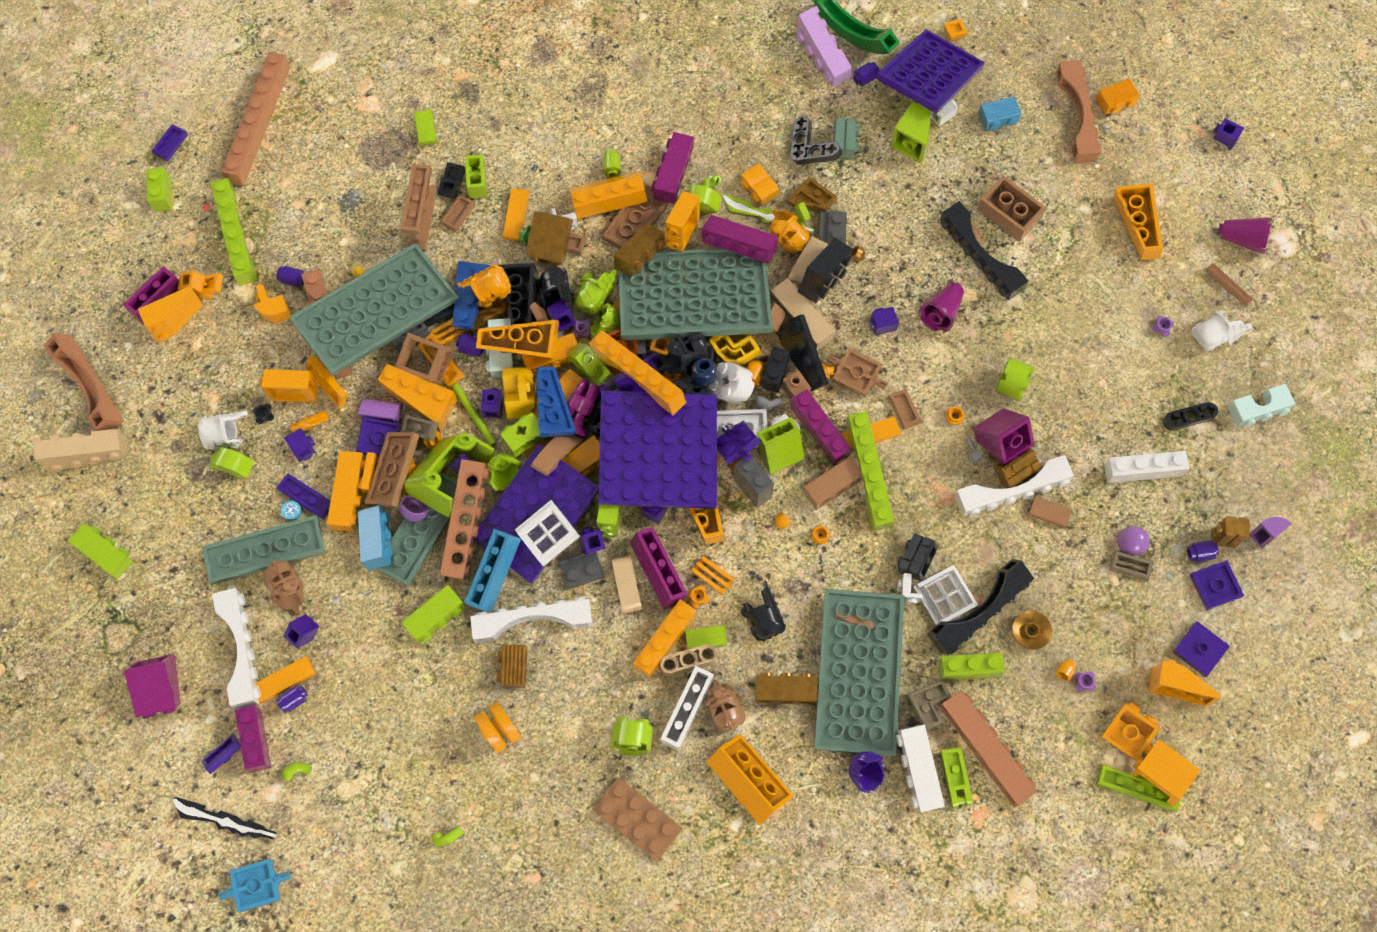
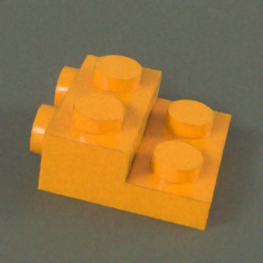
M1124 702L1101 736L1137 761L1160 730V726L1157 725L1159 721L1150 714L1147 716L1141 714V708L1133 702H1130V704Z

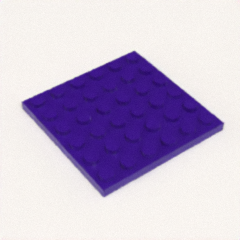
M601 390L598 505L716 509L717 395L684 394L687 403L674 415H671L647 392Z

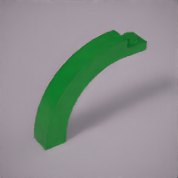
M812 0L814 2L812 7H818L820 11L818 15L825 19L827 25L838 35L860 49L876 54H889L900 43L891 28L878 29L860 22L844 10L836 0Z

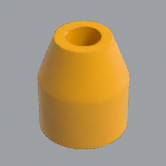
M1070 659L1065 660L1059 665L1055 674L1061 680L1069 681L1075 673V662Z

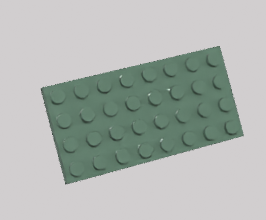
M417 243L293 314L289 319L333 377L452 305L459 297Z
M835 589L824 590L814 750L849 753L871 751L878 755L896 756L904 595ZM838 611H839V612H842V613H845V614H847V615H846V616H842V615H840V614L838 613ZM835 612L840 618H847L852 615L861 620L874 622L873 629L870 630L869 626L864 623L854 625L835 619Z

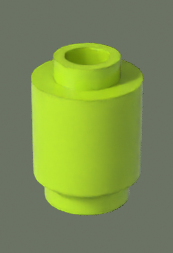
M607 150L603 155V173L609 178L621 174V159L616 150Z

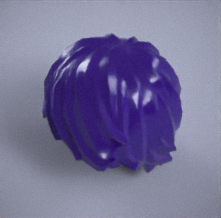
M871 751L859 752L850 761L848 773L859 791L870 793V791H875L882 784L881 782H883L885 776L883 769L885 764L881 761L883 759L882 756Z

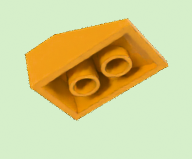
M189 286L141 307L138 311L146 329L157 342H161L176 335L203 303L193 288Z
M1165 659V661L1152 668L1148 692L1204 706H1210L1221 699V694L1185 666L1177 664L1175 660Z

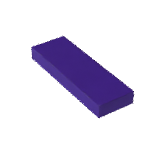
M289 473L276 487L278 491L322 520L328 515L331 501Z

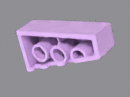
M815 6L799 14L796 38L799 43L804 45L808 56L813 58L815 66L823 72L825 80L834 87L851 78L852 67L842 49H837L834 35H829L826 27L827 23L825 19H820L818 16L820 11Z

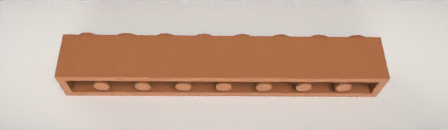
M270 51L267 54L221 171L224 178H229L232 184L244 186L290 69L286 55Z

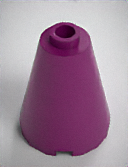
M1272 218L1225 220L1224 224L1220 223L1218 234L1221 235V239L1260 254H1265L1266 249L1262 248H1266Z
M949 283L921 306L919 313L921 312L922 317L920 319L928 328L936 332L937 330H943L942 333L950 331L964 296L962 286L958 283Z

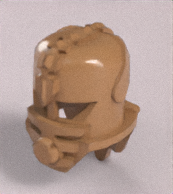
M272 560L263 573V581L271 592V599L284 611L293 610L296 615H299V606L304 602V584L298 579L294 567L287 561L277 562V560Z
M714 680V687L708 691L705 707L709 709L712 722L718 730L723 732L736 730L745 721L743 707L738 701V692L727 683L720 684L717 680Z

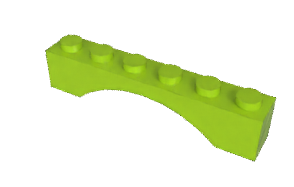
M229 178L211 182L233 276L240 286L258 281L243 234L234 187Z
M865 411L850 414L845 422L863 479L872 530L891 527L894 523V518L868 413Z

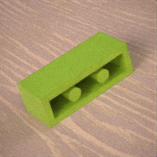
M83 523L70 537L68 542L114 578L118 579L133 562L128 558L130 553L122 547L119 549L114 547L116 542L108 536L105 538L100 536L99 534L102 531L93 524L89 527Z
M447 585L401 623L418 644L426 643L432 638V634L436 630H442L446 627L447 621L452 617H458L464 611L465 605L451 587Z
M1002 653L942 656L938 661L940 679L943 681L997 678L1005 673Z

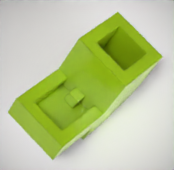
M694 184L690 185L689 190L685 191L700 196V212L703 215L718 212L722 196L713 189Z
M220 447L211 456L208 468L214 471H225L236 478H247L255 461L239 452Z

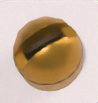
M856 245L853 248L851 257H853L854 261L859 262L865 258V251Z

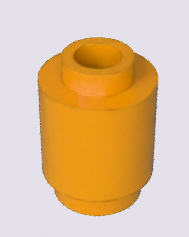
M757 360L750 361L746 367L753 374L752 382H754V389L759 385L765 371L764 364Z

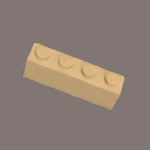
M787 278L770 291V299L787 313L786 317L788 320L801 314L805 315L818 351L834 339L835 329L830 322L824 320L820 310L815 309L808 298L798 293V285Z

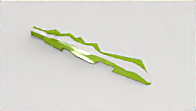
M728 194L723 195L730 212L760 217L763 224H772L771 222L775 218L772 210L767 208L761 210L752 207L751 202ZM797 220V222L803 227H805V229L812 236L814 233V228L808 227L804 223Z

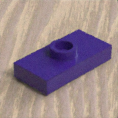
M172 124L151 152L153 155L168 162L188 136L187 131Z
M232 734L201 761L208 773H213L219 766L231 759L232 755L241 748L239 739Z

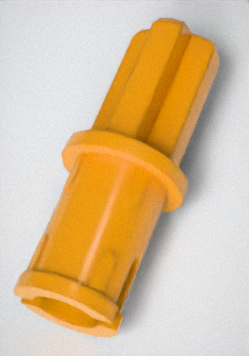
M322 411L309 418L305 416V419L291 424L290 428L292 432L300 428L303 432L309 429L313 430L314 426L327 421L329 417L325 411Z

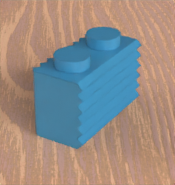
M1015 96L981 104L979 115L985 130H997L1001 126L1017 124L1021 117V111Z

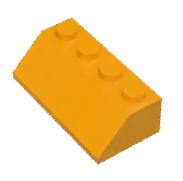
M640 171L570 188L577 219L648 202Z
M741 734L721 746L706 761L759 825L768 820L794 797L791 791Z

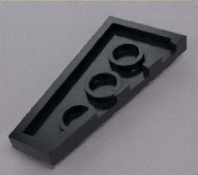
M798 315L781 324L778 332L775 333L784 348L790 351V358L811 387L810 391H816L828 385L829 383L805 315Z

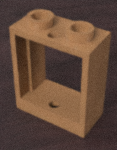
M408 333L403 340L401 352L396 358L395 367L441 385L454 350ZM417 341L438 349L428 375L407 368Z

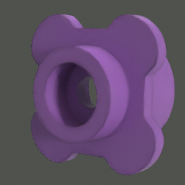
M1157 317V322L1152 327L1153 331L1161 333L1164 337L1169 336L1170 329L1174 327V322L1167 317Z
M575 320L576 324L572 325L574 327L572 333H574L575 338L589 337L591 334L589 331L590 321Z
M1077 672L1075 674L1077 691H1094L1096 689L1093 672Z

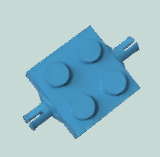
M267 859L231 870V889L219 891V899L223 900L233 897L238 913L281 901L279 883L291 880V876H289L291 875L290 871L277 874L274 869L273 859Z

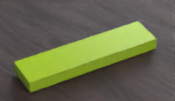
M1104 764L1101 765L1096 785L1174 812L1178 811L1180 801L1174 807L1166 802L1169 796L1145 778L1134 777L1130 773Z

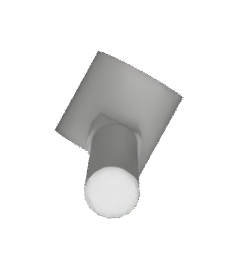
M968 437L966 441L972 451L968 457L973 464H976L981 460L982 453L976 449L971 438Z

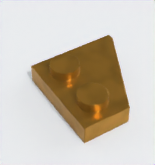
M809 176L787 200V204L796 206L804 202L807 209L827 212L837 201V196Z
M498 296L491 306L487 308L480 306L470 332H475L488 325V320L499 319L507 315L508 306L505 298L500 299Z

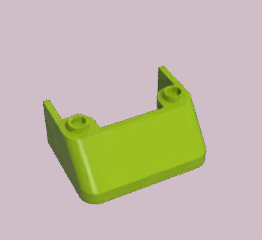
M467 433L441 439L405 480L404 489L408 495L448 518L451 517L453 498L438 490L441 485L439 473L458 451L486 465L491 457H494L493 447Z

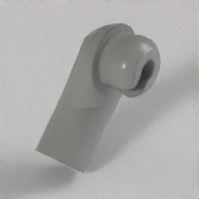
M762 396L754 398L755 406L759 409H766L767 412L783 405L780 397L771 401Z

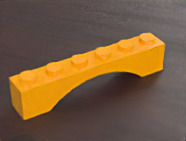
M603 330L589 342L591 349L602 362L619 369L632 378L671 415H674L687 403L680 388Z

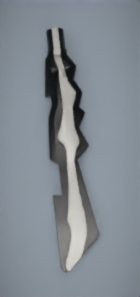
M178 797L173 798L181 819L215 822L218 830L229 829L232 834L238 833L242 837L250 835L254 839L265 837L274 840L276 838V831L269 830L265 826L251 820L245 822L238 816L227 812L219 811L214 813L204 810L206 805Z

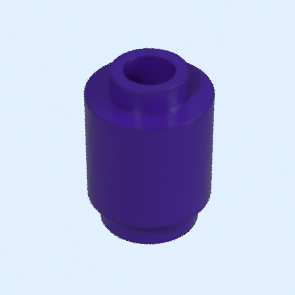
M868 62L854 71V82L860 86L868 84L876 79L880 71L879 67L875 62Z
M280 266L276 279L282 284L299 288L301 285H304L301 275L304 274V271L289 266Z
M463 334V336H459L456 346L458 351L473 357H481L484 349L476 348L477 338Z
M1207 540L1187 546V554L1190 561L1197 563L1216 559L1219 549L1216 543H1213L1212 540Z
M295 684L280 694L279 698L276 699V703L282 712H291L307 701L306 696L308 694L302 685L298 687Z

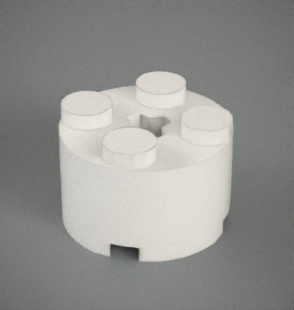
M720 362L717 365L716 380L708 387L717 395V398L737 405L741 401L745 402L752 394L754 389V382H752L753 374L750 370L734 363Z

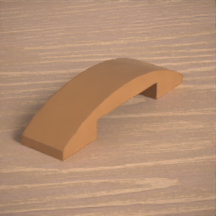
M576 433L569 436H556L539 453L531 467L548 476L557 468L562 458L587 439Z

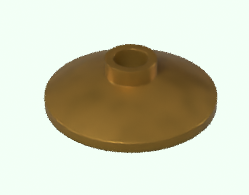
M1032 610L1025 611L1015 618L1012 625V634L1016 642L1023 648L1038 650L1049 643L1052 637V626L1048 618L1042 613ZM1032 629L1034 634H1028L1027 630Z

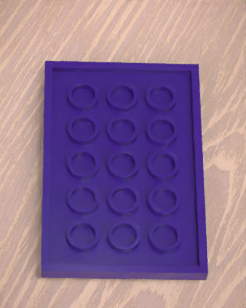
M925 29L878 72L876 79L937 114L984 67L985 62Z
M538 444L480 524L477 537H474L473 541L486 549L494 529L520 538L515 529L550 500L554 502L574 527L599 493V486L562 460L559 461L557 468L548 476L532 468L531 464L544 449L543 446ZM552 513L542 521V524L549 530L559 520ZM561 524L550 534L557 542L568 532ZM537 525L527 535L534 542L544 534V531ZM546 536L536 546L541 553H544L553 543ZM521 539L510 568L533 584L545 566H542Z

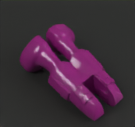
M585 379L581 380L567 401L571 417L577 411L573 423L576 429L575 433L582 437L587 435L586 429L582 426L584 417L591 415L600 390V386L596 384L590 386V382Z

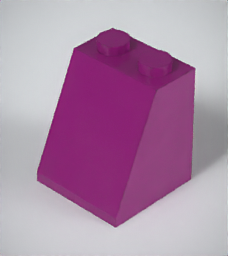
M1004 408L973 428L976 442L1002 464L1008 463L1035 445L1030 418Z
M174 654L134 662L124 670L135 717L143 716V719H146L162 711L163 714L172 713L181 704Z

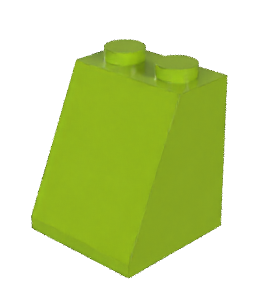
M913 101L895 126L890 147L922 163L928 144L931 111Z

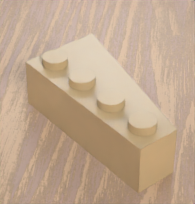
M118 429L91 431L90 435L73 433L69 438L59 437V435L51 436L50 440H41L40 437L33 438L35 460L49 472L54 473L66 468H80L81 465L99 464L100 461L105 460L115 461L120 457L126 456L124 435Z

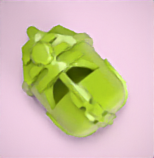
M613 269L611 273L604 272L597 280L594 279L590 272L584 274L579 283L580 289L574 296L573 306L575 309L598 315L601 312L606 297L613 296L612 292L615 289L617 270Z

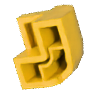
M748 334L720 335L709 339L714 351L724 363L731 362L742 366L761 355L760 348L752 336Z
M522 367L504 368L502 378L505 392L507 419L520 418L525 414H529L535 406L533 373L531 370Z

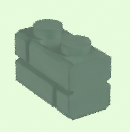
M835 118L833 142H837L842 149L840 158L853 159L854 153L858 152L859 142L855 141V139L859 137L860 126H856V119Z

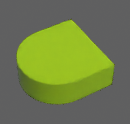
M804 202L794 207L795 215L800 222L803 223L811 219Z

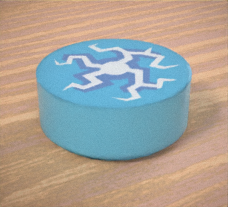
M288 501L283 504L281 514L286 520L295 521L301 516L302 509L297 502Z

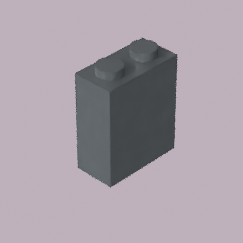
M752 456V460L748 458L749 462L742 459L735 464L734 481L753 505L759 508L772 498L774 482Z

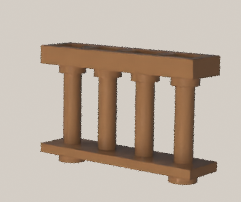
M412 165L400 227L401 233L410 234L407 248L417 243L422 251H426L438 189L436 185H429L432 172L430 165Z

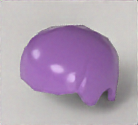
M410 495L402 498L400 502V513L411 522L423 520L430 510L429 506Z
M1130 526L1120 531L1117 536V544L1122 552L1135 556L1146 552L1149 548L1150 538L1144 529Z

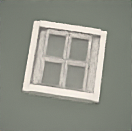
M552 500L515 529L542 566L548 564L580 537Z
M954 565L913 586L917 594H922L921 602L935 625L941 621H952L978 606Z

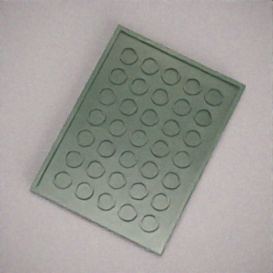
M723 248L658 251L653 259L648 261L642 270L633 277L619 271L621 341L682 338L693 334L720 336L773 333L766 262Z

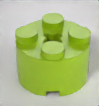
M1009 357L995 392L1020 402L1030 382L1028 377H1031L1035 367Z
M617 717V721L612 726L610 749L614 751L617 748L620 749V754L642 756V752L645 751L647 755L650 754L653 727L649 725V720L637 719V721H632L627 717Z

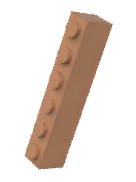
M961 690L942 703L939 708L1015 808L1037 792L1035 789L1036 784L1030 777H1026L1020 762L1011 757V751L1008 746L999 741L996 730L992 726L989 727L984 721L985 716L979 709H975L972 705L971 697L967 693L964 694Z

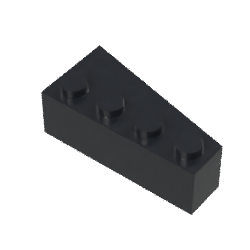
M535 264L498 265L504 269L511 285V292L505 297L511 325L537 322L529 306L534 302L538 304L539 272Z

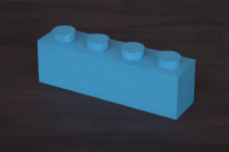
M493 530L465 600L466 604L483 611L492 612L521 538L504 531Z

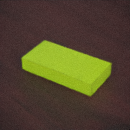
M432 110L414 112L419 145L437 143Z
M725 625L685 630L687 650L706 644L714 647L727 646Z

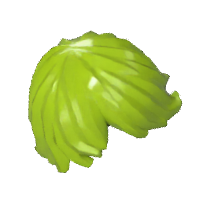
M609 303L603 305V309L601 308L603 316L596 317V321L593 320L594 326H590L592 337H595L602 330L608 334L621 329L620 314Z
M499 453L491 457L487 463V468L489 469L488 483H490L494 491H505L519 472V467L522 466V463L508 453Z

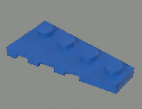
M458 261L455 293L459 299L454 302L452 323L454 328L472 330L480 306H478V301L480 300L473 292L471 285L463 288L462 286L459 287L458 283L468 279L470 276H474V274L485 270L491 265Z
M538 367L535 371L539 437L574 435L576 429L555 367Z

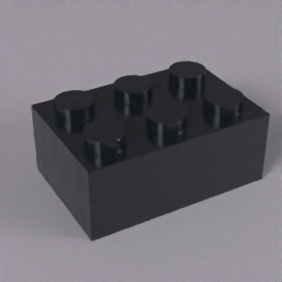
M834 238L807 267L798 293L815 304L821 298L825 299L829 289H834L839 278L842 280L848 271L846 267L849 266L853 259L851 255L854 249Z

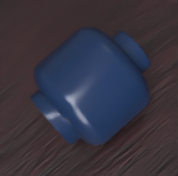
M701 358L695 361L692 366L694 382L700 386L713 384L717 376L716 364L708 358Z

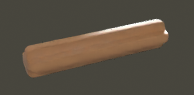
M1211 264L1207 268L1206 272L1244 306H1248L1253 301V298L1215 264Z

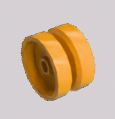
M495 701L489 705L488 709L493 716L492 720L483 711L473 717L487 743L491 744L496 753L499 754L506 749V743L501 736L505 734L509 742L513 744L522 737L499 702Z

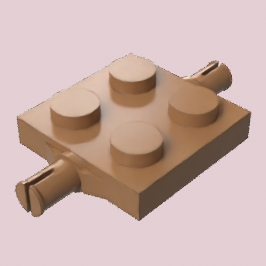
M851 348L848 349L845 356L841 359L830 355L827 362L837 366L832 382L863 397L867 396L869 390L874 385L885 390L888 382L878 378L882 363Z

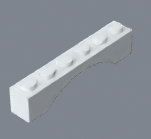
M1063 455L1048 460L1034 478L1022 485L1008 489H992L974 484L957 490L955 499L962 516L969 515V517L980 514L982 510L992 511L998 508V505L1004 503L1005 505H1010L1016 502V499L1022 497L1023 499L1031 498L1037 492L1043 494L1051 491L1056 486H1059V488L1065 487L1070 484L1074 474L1066 456Z
M236 588L214 593L212 596L215 613L230 626L237 644L236 667L227 685L229 705L234 710L253 705L257 706L259 705L258 698L261 697L259 686H256L255 679H258V673L256 668L253 667L252 660H255V655L249 644L252 641V637L246 623H249L247 612H244L243 605H246L244 594H241Z
M583 597L575 598L572 602L559 600L551 605L538 603L530 608L518 606L515 607V610L498 609L495 610V613L477 612L475 616H470L472 637L475 644L496 641L501 634L511 627L530 620L544 619L556 621L572 629L593 627L589 599L585 600Z

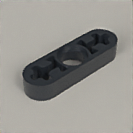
M1206 402L1171 411L1164 417L1163 425L1166 429L1173 431L1205 423L1217 416L1218 407L1212 402ZM1206 409L1212 411L1211 414L1204 413L1200 416V413H1203ZM1186 413H1193L1195 415V420H1188L1186 418ZM1181 416V419L1178 420L1175 424L1173 422H1169L1170 418H1172V420L1179 419V417Z

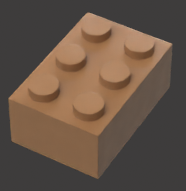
M1003 175L981 198L977 210L1020 242L1042 219L1047 207Z

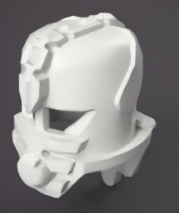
M1221 310L1211 315L1209 320L1196 324L1192 329V336L1205 351H1212L1215 347L1225 342L1232 345L1235 340L1237 341L1239 337L1244 335L1246 330L1252 328V325H1244L1241 320L1229 322L1226 317V311Z
M243 411L202 417L197 427L204 448L207 450H219L221 445L231 449L238 448L243 439L237 438L235 419L244 418V415H248V412Z

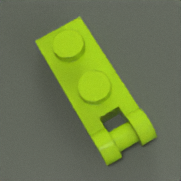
M961 747L941 750L940 754L951 807L958 808L959 805L963 804L966 806L973 805ZM963 790L964 796L957 797L956 791Z

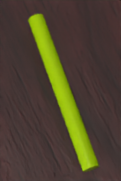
M454 384L452 389L489 446H495L497 444L461 387L459 384Z

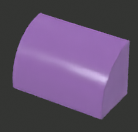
M363 399L358 414L361 420H363V416L400 423L403 403Z
M1270 517L1251 531L1249 536L1263 549L1292 523L1282 517Z

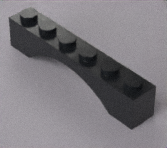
M960 201L942 212L940 218L942 227L947 229L951 233L953 240L963 247L965 254L974 260L977 268L982 269L988 281L994 283L1001 296H1005L1009 301L1026 289L1029 280L1017 267L1009 266L996 260L981 247L972 230L971 213Z
M1011 559L998 571L991 593L978 609L961 619L941 621L927 635L939 652L947 655L956 652L959 648L958 646L972 638L973 633L977 629L984 627L992 616L1001 612L1003 606L1012 602L1020 591L1027 589L1030 582L1034 580V577L1022 560Z

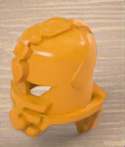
M773 209L772 212L775 218L770 225L771 234L778 236V242L781 244V247L790 254L803 250L811 238L810 233L797 222L798 217L785 209L781 212Z
M491 265L485 270L458 283V286L463 288L471 285L473 292L480 300L478 301V306H484L485 308L491 306L498 296L500 299H503L511 292L508 276L504 269L498 265Z

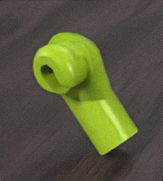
M719 175L707 177L703 180L702 185L711 189L717 187L721 183V177Z
M293 762L282 769V779L284 781H291L296 773L310 775L312 765Z
M456 826L444 836H442L441 832L435 833L431 839L435 846L441 847L454 842L463 835V831L459 826Z

